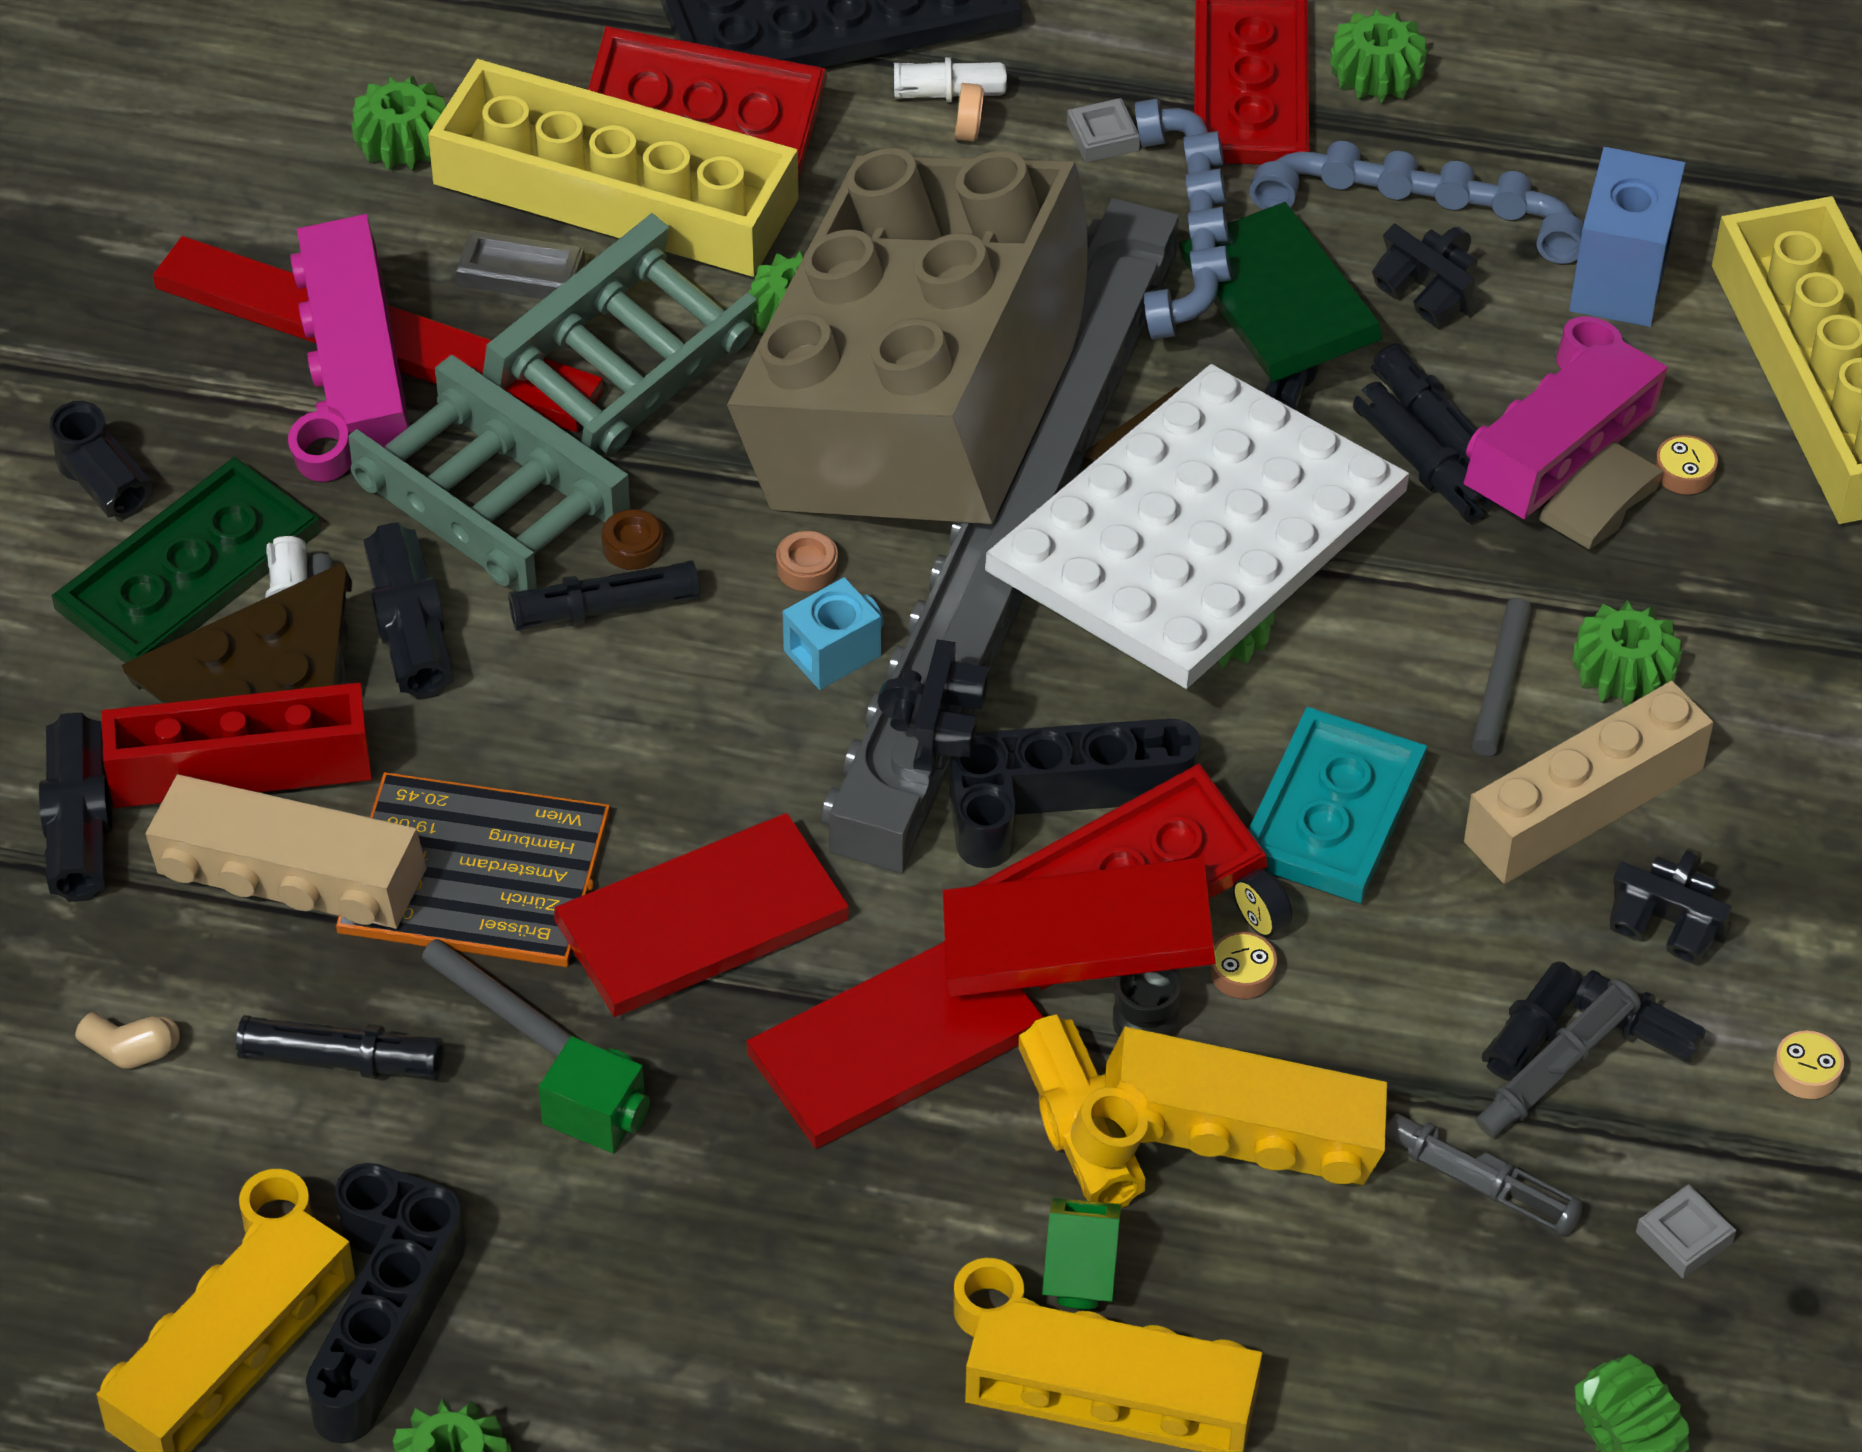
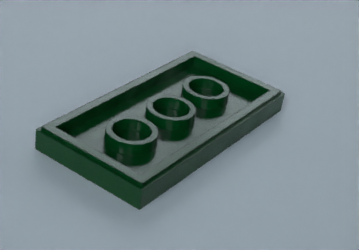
M1286 202L1227 223L1229 242L1217 243L1216 247L1225 245L1227 247L1232 280L1218 283L1214 303L1272 382L1382 340L1379 321ZM1188 238L1178 243L1182 260L1192 272L1190 260L1192 240Z
M234 456L52 594L54 609L121 661L127 663L195 631L269 573L268 557L266 554L268 543L273 544V539L283 536L297 537L308 543L321 532L319 518Z

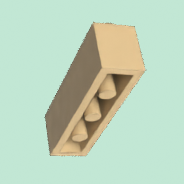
M1670 681L1471 794L1464 843L1505 885L1703 770L1714 722L1673 681Z
M178 774L145 833L157 873L165 875L171 880L180 883L196 882L225 889L229 893L240 897L252 895L283 902L291 908L301 911L313 909L339 915L361 925L373 923L397 929L426 870L417 828Z

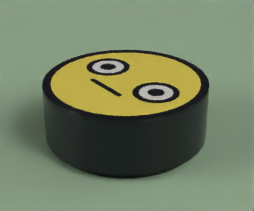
M1255 869L1234 882L1233 895L1236 905L1245 921L1256 933L1268 938L1291 924L1292 907L1290 900L1281 884L1270 873L1261 869Z

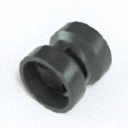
M1177 970L1116 976L1112 1021L1114 1031L1119 1037L1125 1026L1174 1037L1179 1024V1002L1182 990L1181 978Z

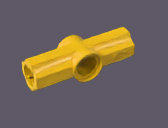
M1055 1014L1035 1020L1027 1031L1019 1035V1051L1039 1093V1108L1048 1139L1056 1151L1064 1149L1087 1201L1122 1204L1121 1208L1126 1207L1137 1195L1145 1192L1146 1178L1135 1154L1129 1162L1115 1168L1098 1167L1087 1162L1078 1154L1072 1144L1070 1135L1072 1123L1085 1098L1091 1092L1105 1087L1106 1074L1098 1076L1089 1057L1088 1050L1083 1044L1079 1031L1072 1019L1065 1020ZM1103 1117L1092 1119L1095 1126L1105 1135L1114 1138L1126 1137L1123 1129L1116 1122Z

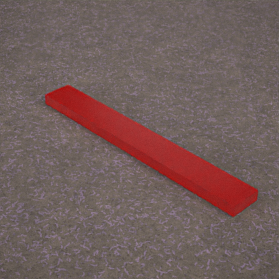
M181 236L153 273L155 289L316 343L315 337L306 338L299 310V303L309 301L307 288H297L294 273ZM388 305L401 373L437 385L435 367L450 355H453L483 375L486 347L492 340ZM546 358L543 359L547 365L596 405L604 392L602 377ZM517 379L504 389L556 426L578 432L582 426L528 379L525 381Z

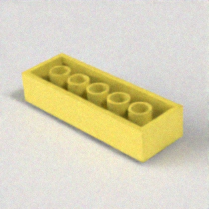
M480 59L475 61L428 134L434 185L617 238L624 236L653 213L669 226L665 252L754 277L757 273L758 266L762 264L799 199L798 151L795 148Z
M1833 196L1721 216L1712 268L1838 523L1843 524L1862 520V252Z

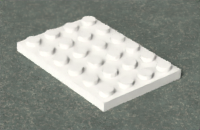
M1210 364L986 552L985 571L1187 689L1402 496L1407 490L1409 473Z

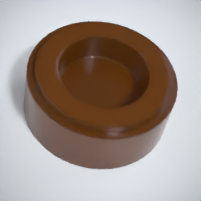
M637 509L620 511L609 517L602 527L603 554L612 565L625 570L643 569L654 564L663 553L662 525L649 512Z

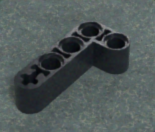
M1168 718L976 732L971 758L950 757V802L955 842L959 856L967 864L977 868L997 867L1006 862L1013 853L1015 815L1120 807L1199 764L1201 738L1198 731L1190 723L1180 719Z
M374 1163L354 1165L345 1170L337 1180L335 1193L342 1235L349 1241L351 1247L371 1256L310 1366L306 1377L315 1429L320 1436L328 1441L341 1444L355 1442L364 1437L375 1424L461 1262L465 1251L460 1204L458 1198L451 1190L430 1181ZM365 1206H378L370 1210H361ZM429 1227H441V1229L437 1231H422ZM399 1282H413L406 1287H391ZM368 1338H384L373 1344L360 1343Z

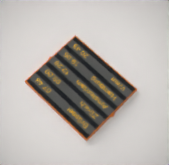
M384 772L370 818L417 828L426 870L397 929L373 923L361 925L343 916H339L336 924L337 933L426 947L431 941L439 939L454 951L568 967L573 950L554 921V907L588 894V892L593 890L594 881L592 878L610 815V805Z

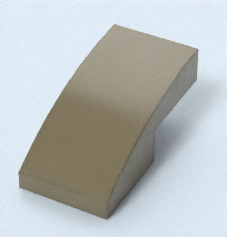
M1613 441L1589 459L1566 481L1542 509L1538 520L1587 549H1591L1620 529L1627 509L1657 490L1664 470Z

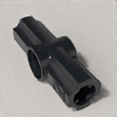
M399 522L377 526L376 531L370 537L364 539V548L374 586L371 589L381 642L382 644L388 643L391 664L393 665L400 693L414 695L417 700L438 696L446 685L453 682V677L442 634L444 632V621L434 577L427 576L425 560L416 530L402 527Z
M83 713L60 714L57 721L46 726V780H41L39 783L41 824L44 837L46 838L45 875L50 894L64 897L68 902L92 900L93 895L98 891L106 889L105 833H109L112 830L110 790L107 776L104 775L101 721L92 720Z

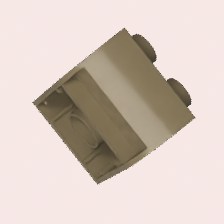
M884 148L864 156H856L727 403L770 510L983 524L993 523L1070 358L1080 325L1086 288L1088 246L1084 198L1075 161L1024 160L1018 154L1009 151H993L982 154L974 159L913 157L908 151L899 148Z

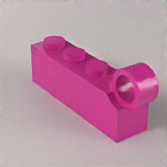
M367 214L296 228L300 252L290 254L297 288H307L309 301L299 303L303 329L306 338H316L317 351L307 352L309 368L315 388L324 386L326 401L316 402L317 411L303 415L292 425L288 435V444L298 471L304 477L317 482L337 479L349 470L352 460L348 435L356 429L384 447L410 426L378 249ZM329 437L338 440L336 446L325 454L310 455L305 453L306 448L317 439Z
M1582 316L1573 318L1565 324L1556 354V362L1561 370L1556 374H1547L1534 392L1523 400H1514L1501 418L1490 426H1481L1472 436L1466 449V456L1470 458L1464 480L1466 486L1525 519L1554 496L1566 481L1589 459L1613 441L1619 443L1654 414L1668 366L1625 343L1619 330L1605 320Z

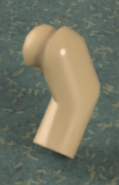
M91 1012L78 1024L75 1037L79 1042L119 1068L133 1069L161 1059L168 1052L174 1050L179 1043L180 1032L177 1024L165 1016L146 1017L118 1027L96 1012Z

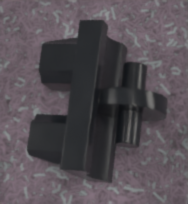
M1393 223L1383 234L1387 251L1372 270L1375 284L1393 299H1399L1416 280L1426 288L1413 301L1415 310L1422 319L1437 329L1445 325L1459 311L1472 318L1482 307L1481 300L1473 296L1476 282L1470 273L1476 268L1478 260L1467 253L1471 244V236L1468 232L1460 227H1453L1444 235H1440L1433 229H1430L1426 232L1422 241Z
M936 640L925 685L921 683L922 677L918 672L907 670L903 673L902 678L887 680L881 686L877 703L879 709L891 718V727L897 731H907L910 724H915L914 736L919 742L913 761V769L933 772L937 754L971 758L977 730V715L948 711L949 705L975 709L983 708L988 688V667L955 661L956 642Z
M1688 848L1679 864L1657 855L1650 873L1625 862H1620L1613 878L1614 903L1610 917V929L1632 940L1642 941L1654 915L1675 923V926L1666 944L1667 952L1693 965H1699L1713 946L1715 940L1722 943L1725 942L1732 926V922H1729L1732 906L1712 898L1719 880L1698 872L1702 853Z

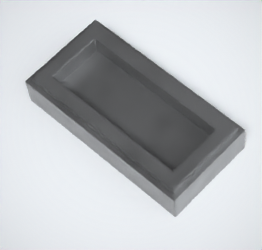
M470 230L455 271L457 286L544 299L583 268L585 264L584 247Z

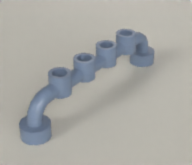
M1159 98L1135 102L1137 127L1143 148L1166 144V132L1179 131L1186 135L1184 137V150L1188 170L1186 186L1190 204L1188 223L1192 240L1190 260L1194 278V290L1187 296L1177 300H1172L1169 289L1144 293L1146 319L1152 340L1176 336V324L1195 319L1206 312L1216 299L1218 283L1232 280L1226 245L1216 247L1217 243L1229 242L1224 207L1213 208V205L1227 202L1221 168L1211 170L1212 167L1224 165L1219 131L1208 133L1204 120L1193 111L1182 108L1162 109Z
M1348 141L1332 143L1328 147L1326 154L1295 152L1286 154L1276 161L1266 162L1256 169L1249 193L1252 201L1263 210L1282 202H1286L1291 207L1299 188L1298 175H1312L1321 177L1323 182L1333 189H1346L1353 183L1378 187L1384 196L1394 200L1406 198L1410 193L1435 197L1438 204L1450 210L1461 209L1467 203L1492 207L1499 217L1506 220L1519 219L1525 213L1545 218L1540 226L1537 249L1546 260L1557 264H1567L1578 259L1584 225L1578 217L1574 216L1567 204L1558 198L1541 192L1531 191L1532 184L1530 179L1521 172L1508 171L1503 173L1498 178L1496 185L1474 181L1475 174L1473 169L1461 161H1450L1444 164L1440 175L1417 171L1418 164L1416 159L1404 151L1389 153L1384 158L1383 164L1360 160L1361 153L1357 146Z

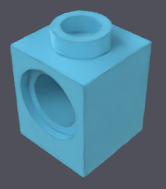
M843 577L783 610L784 652L812 683L821 690L881 657V628L884 626L882 613L876 602L869 595H861Z

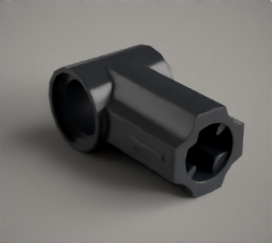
M72 401L56 409L50 418V431L56 463L60 473L68 479L78 481L108 518L121 517L125 520L140 512L145 501L153 494L152 482L108 431L101 409L93 403L86 401Z

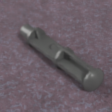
M1612 979L1607 984L1608 989L1567 1028L1561 1027L1556 1032V1038L1505 1087L1499 1086L1494 1091L1496 1096L1494 1101L1475 1118L1477 1125L1482 1131L1494 1139L1512 1121H1523L1528 1116L1527 1110L1579 1061L1585 1062L1590 1057L1589 1051L1617 1026L1630 1011L1635 1013L1640 1009L1641 1002L1637 992L1623 980Z
M1396 1113L1386 1129L1385 1137L1407 1148L1409 1156L1413 1160L1428 1165L1484 1194L1494 1202H1499L1555 1231L1560 1236H1565L1572 1232L1581 1218L1583 1207L1580 1199L1572 1197L1486 1152L1477 1158H1473L1438 1139V1127L1431 1122L1420 1125ZM1518 1176L1569 1201L1568 1205L1518 1181ZM1508 1195L1558 1222L1554 1225L1505 1200Z

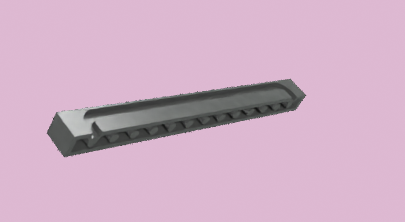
M1111 198L1102 220L1097 218L1092 220L1087 233V276L1084 304L1077 337L1070 358L993 523L953 522L950 534L951 549L947 556L938 555L935 560L929 581V590L931 592L927 601L919 599L916 602L909 621L908 634L910 638L905 647L897 645L894 649L888 666L887 680L902 678L905 671L913 670L921 675V683L925 685L937 639L956 642L955 661L988 667L989 680L1026 594L985 571L986 552L1080 474L1083 467L1084 454L1094 443L1147 323L1144 293L1162 289L1176 258L1178 214ZM875 692L866 715L865 725L867 731L863 740L854 739L850 744L844 763V775L846 777L841 788L832 787L829 790L824 802L821 821L822 824L829 826V853L903 874L950 768L951 756L937 754L933 772L913 769V761L919 742L914 736L915 724H910L907 731L893 729L890 725L891 718L879 709L877 703L879 692ZM949 705L948 711L973 715L975 708Z

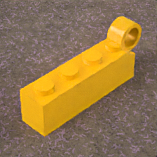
M1125 1026L1106 1062L1105 1087L1091 1092L1085 1098L1071 1126V1141L1075 1150L1083 1159L1103 1168H1115L1129 1162L1140 1143L1158 1142L1190 1149L1201 1156H1225L1257 1163L1260 1167L1268 1170L1278 1171L1287 1169L1320 1176L1326 1181L1335 1184L1354 1183L1364 1185L1385 1151L1387 1082ZM1103 1117L1116 1122L1124 1130L1126 1137L1114 1138L1105 1135L1095 1126L1092 1119Z
M268 1169L255 1174L244 1184L239 1195V1205L246 1232L242 1244L222 1265L216 1264L208 1269L200 1279L195 1293L175 1313L170 1312L164 1315L153 1327L148 1341L128 1362L123 1361L115 1365L104 1378L100 1391L96 1395L105 1430L136 1452H191L355 1279L349 1241L312 1217L308 1188L303 1179L294 1172L285 1169ZM274 1200H286L296 1205L292 1211L279 1218H265L256 1213L261 1206Z
M980 1258L971 1261L957 1274L954 1282V1317L960 1328L974 1337L966 1365L965 1403L1199 1452H1244L1259 1386L1262 1352L1246 1349L1243 1345L1231 1340L1207 1341L1178 1335L1174 1331L1158 1325L1139 1327L1110 1321L1102 1315L1090 1311L1071 1313L1039 1306L1035 1302L1024 1298V1283L1020 1273L1011 1264L1001 1259ZM994 1289L1005 1294L1009 1301L1000 1307L986 1309L974 1305L968 1297L978 1290Z

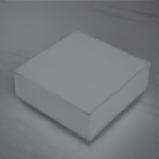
M1121 98L1067 110V126L1085 163L1139 151V133Z
M1688 1184L1638 1219L1636 1233L1684 1279L1733 1244L1736 1229Z

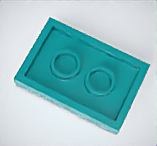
M1306 707L1248 829L1266 854L1268 867L1263 870L1361 904L1425 763L1427 745Z

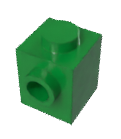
M570 1036L538 1086L543 1125L612 1154L615 1153L627 1132L634 1134L640 1129L650 1104L649 1096L645 1095L643 1065L636 1063L630 1056L620 1050L612 1048L604 1050L573 1036Z
M1052 1198L1049 1212L1042 1295L1057 1296V1303L1059 1305L1075 1309L1098 1307L1099 1300L1112 1302L1122 1204Z

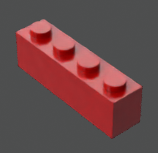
M361 682L101 710L103 761L113 808L162 803L177 774L254 792L372 780Z

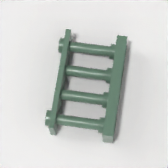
M651 213L490 341L486 347L483 376L503 390L517 379L519 381L528 379L584 427L581 443L600 456L604 453L610 456L623 447L635 427L726 352L735 354L745 346L754 331L751 323L757 299L747 292L727 310H723L666 262L665 248L669 226ZM640 280L643 282L651 280L706 327L684 344L626 295V291ZM600 312L603 315L611 313L666 360L643 377L585 328V324ZM558 346L562 348L570 346L619 387L624 394L602 411L547 365L543 359Z
M450 355L435 367L438 404L387 445L382 447L358 429L348 435L352 475L364 490L369 493L377 492L485 568L488 575L499 585H509L516 591L537 589L534 555L584 514L595 515L603 522H606L615 513L629 510L628 474L455 356ZM452 423L456 425L462 424L478 435L477 438L428 477H425L405 463L408 458ZM496 453L500 455L506 454L522 465L520 469L471 508L448 493ZM540 483L543 485L550 484L567 496L516 539L492 523Z

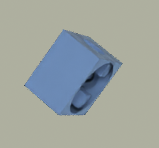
M1603 147L1582 228L1569 311L1651 327L1671 245L1686 162Z

